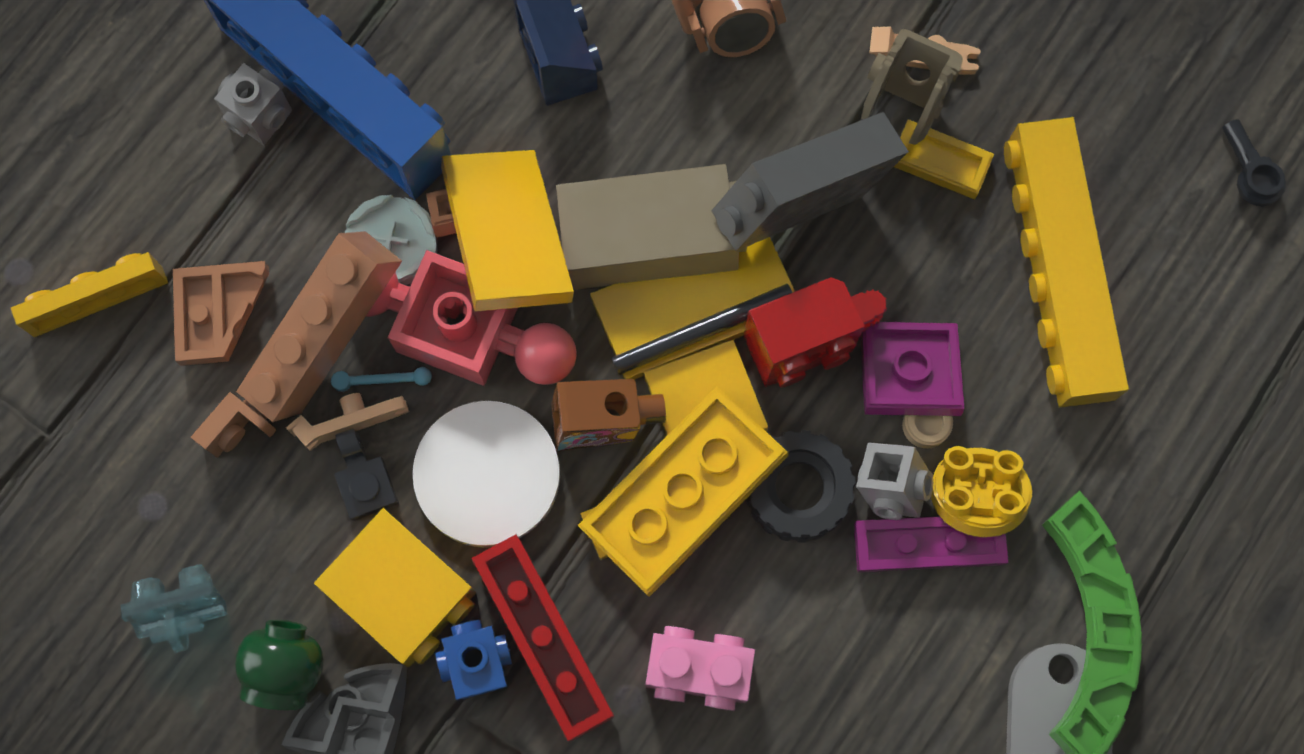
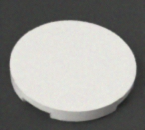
M497 401L472 402L444 414L424 435L417 449L413 465L414 490L424 514L447 537L473 547H493L515 534L521 538L529 533L550 512L557 497L560 482L559 459L552 439L545 428L526 411Z

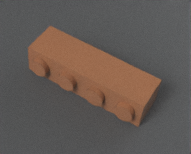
M366 231L338 233L236 392L272 422L301 414L402 263V260Z

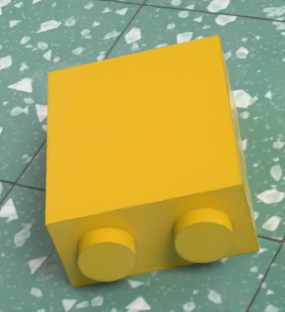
M384 508L314 582L319 589L391 655L407 667H410L414 661L420 665L423 664L439 647L441 642L436 637L449 622L453 626L458 625L475 605L470 599L476 594V591Z

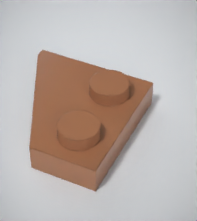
M265 261L173 269L175 361L180 366L229 361L268 278L269 266Z

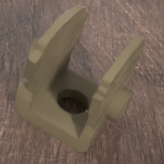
M900 30L887 56L878 53L869 71L867 79L873 81V84L864 103L861 118L864 120L870 117L884 90L919 105L924 110L909 141L910 144L916 145L926 137L934 118L938 119L943 107L942 99H944L952 81L956 80L960 72L963 60L961 54L910 30ZM914 60L924 62L930 69V77L924 81L912 79L906 71V64Z

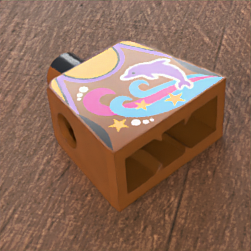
M633 379L557 382L551 403L556 451L631 442L635 440L640 430V425L665 423L666 420L663 394L637 396L636 382ZM607 409L615 410L620 416L611 415Z

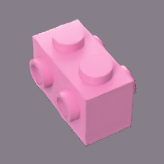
M665 626L664 635L653 634L645 687L655 689L654 698L684 702L685 694L705 697L704 706L735 711L736 702L745 703L748 701L755 649L744 648L745 639L715 634L714 643L695 640V631Z

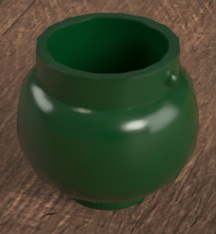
M286 620L266 621L265 629L254 630L244 637L239 645L235 660L236 675L241 683L239 697L242 701L256 707L282 711L298 710L306 706L308 693L316 687L321 678L324 658L322 649L317 641L306 635L307 627L305 625Z

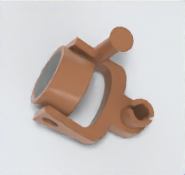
M671 0L682 30L686 34H693L700 53L709 51L704 38L706 36L709 46L719 55L724 57L748 55L762 48L771 39L775 31V20L772 12H774L778 25L787 22L781 0H769L770 3L767 0ZM703 1L700 7V19L703 27L701 28L696 14V8Z

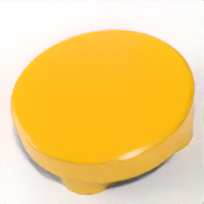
M961 446L949 448L933 475L931 500L936 512L948 525L968 535L994 537L1012 531L1025 519L1032 499V486L1028 475L1023 469L1024 463L1022 458L1009 450L998 452L986 448H965Z

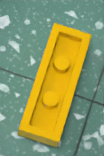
M149 252L145 254L134 253L120 258L115 266L103 271L81 273L73 277L70 284L53 291L41 290L34 292L25 298V302L11 307V311L16 325L31 336L37 337L168 283L163 267Z

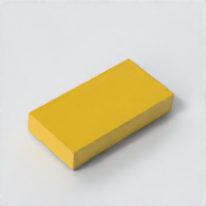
M908 119L900 139L909 152L894 167L975 200L994 154L931 128L922 141L916 145L910 144L909 141L917 123Z

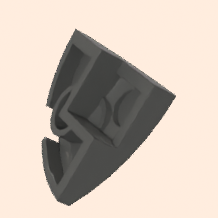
M395 663L375 664L346 673L344 679L348 684L334 689L328 697L318 691L306 703V706L300 710L289 727L282 746L302 754H393L404 705L407 667L403 664Z

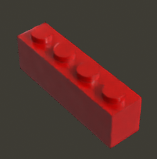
M517 534L471 558L567 740L572 742L615 718Z

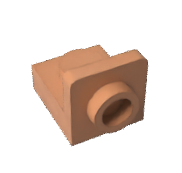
M229 392L191 438L218 458L223 451L229 452L238 445L245 434L244 426L249 421L269 437L275 433L276 429L266 421L267 417L247 400L242 402Z

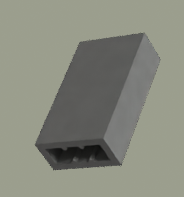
M882 112L752 163L711 211L717 220L720 231L727 236L735 251H738L863 198L909 151L885 113Z

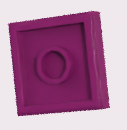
M879 322V324H875L874 327L870 326L868 330L861 333L864 415L962 416L964 397L957 323Z

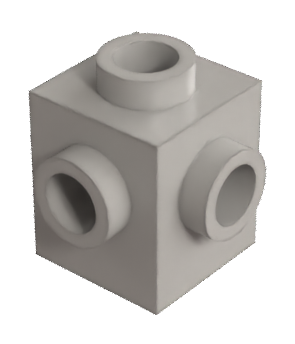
M244 63L235 74L231 73L225 77L219 86L218 94L214 98L224 114L221 120L228 128L242 137L248 134L263 145L282 126L287 116L292 112L282 92L284 88L283 83L269 71L261 69L258 73Z
M868 443L863 463L858 473L856 487L871 510L882 518L889 520H899L902 516L920 518L924 500L928 501L932 495L933 475L928 470L915 447Z

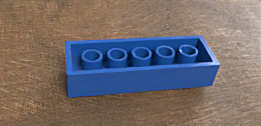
M204 0L218 27L267 71L276 76L286 88L412 199L416 200L442 174V156L451 155L448 146L450 139L444 133L443 126L445 122L442 117L426 103L419 107L408 97L410 91L401 80L391 73L387 77L374 68L376 66L375 60L363 47L355 44L351 48L340 38L342 36L341 31L327 16L322 14L317 18L307 9L309 5L306 0Z

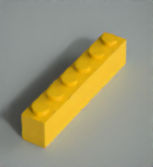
M1074 117L1020 123L1016 126L1009 140L1005 142L1004 159L1007 168L1014 171L1016 185L1013 186L1012 200L1016 213H1022L1024 229L1021 231V248L1024 257H1030L1033 274L1029 278V290L1033 302H1039L1042 320L1038 322V337L1041 347L1048 349L1051 366L1047 367L1046 377L1049 391L1052 395L1056 394L1059 408L1115 401L1127 392L1129 388Z

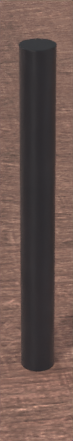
M784 284L611 357L617 374L621 375L744 323L747 320L749 310L791 294L792 290L788 284Z

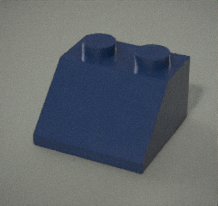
M513 0L517 27L545 105L549 106L598 90L597 72L603 71V66L596 45L587 46L583 32L588 31V25L581 5L573 6L571 0Z

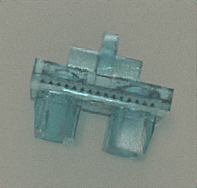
M201 564L183 568L178 573L180 589L165 593V586L159 578L150 577L133 582L131 602L121 604V616L125 622L129 621L139 639L150 636L153 644L168 640L173 651L178 653L188 649L189 634L204 630L203 621L227 615L226 602L214 587L210 574Z

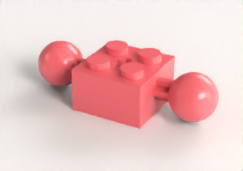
M428 250L424 254L411 286L408 287L399 283L395 272L366 315V317L377 316L388 309L397 312L398 315L388 335V339L397 353L485 386L499 352L515 357L516 365L521 374L529 381L541 385L560 382L570 374L576 362L575 343L570 334L560 326L551 323H540L524 331L511 326L518 308L475 311L464 264ZM459 313H463V321L455 325L448 324V317L456 319Z

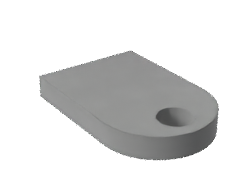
M1050 644L1029 652L1019 661L1012 672L1008 688L1006 754H1066L1051 738L1049 733L1065 714L1078 689L1084 669L1086 650L1070 644ZM1056 655L1064 656L1072 663L1073 676L1066 684H1060L1050 676L1049 663ZM1112 746L1107 754H1112Z

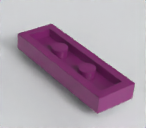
M941 517L855 521L854 523L857 573L998 566L1009 563L1006 534L994 537L968 535L954 529Z

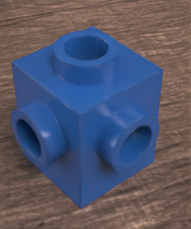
M481 620L470 621L451 627L453 636L442 639L444 651L436 652V660L442 682L452 681L456 700L508 687L503 666L512 664L505 634L496 637L492 626L482 628ZM472 650H480L483 656L481 663L476 667H468L466 664V656Z

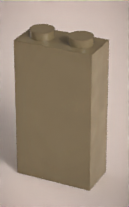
M726 164L556 185L562 249L573 290L611 286L617 283L738 270L739 252L747 251V247L735 251L727 236L720 231L717 220L711 211L736 182H729Z

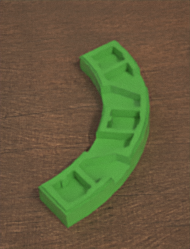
M1078 491L1042 524L1062 551L1074 574L1081 593L1087 629L1086 656L1078 689L1065 714L1049 735L1066 754H1107L1126 720L1124 716L1127 712L1132 692L1137 688L1141 664L1142 631L1133 581L1130 573L1126 574L1120 556L1114 547L1117 543L1097 510L1081 491Z

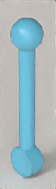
M420 367L414 372L359 376H349L344 371H338L333 374L331 384L336 390L341 392L347 391L351 385L415 382L418 385L424 386L431 381L432 374L426 367Z

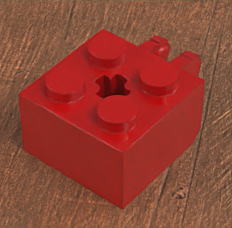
M830 277L749 310L743 338L765 387L777 382L780 388L787 387L804 379L807 376L805 371L822 364L824 370L848 361L851 358L849 353L857 346L856 343L861 333L868 330L870 326L874 327L875 324H879L884 312L887 310V298L879 293V290L874 291L873 289L872 291L867 290L865 294L861 292L850 296L844 282Z

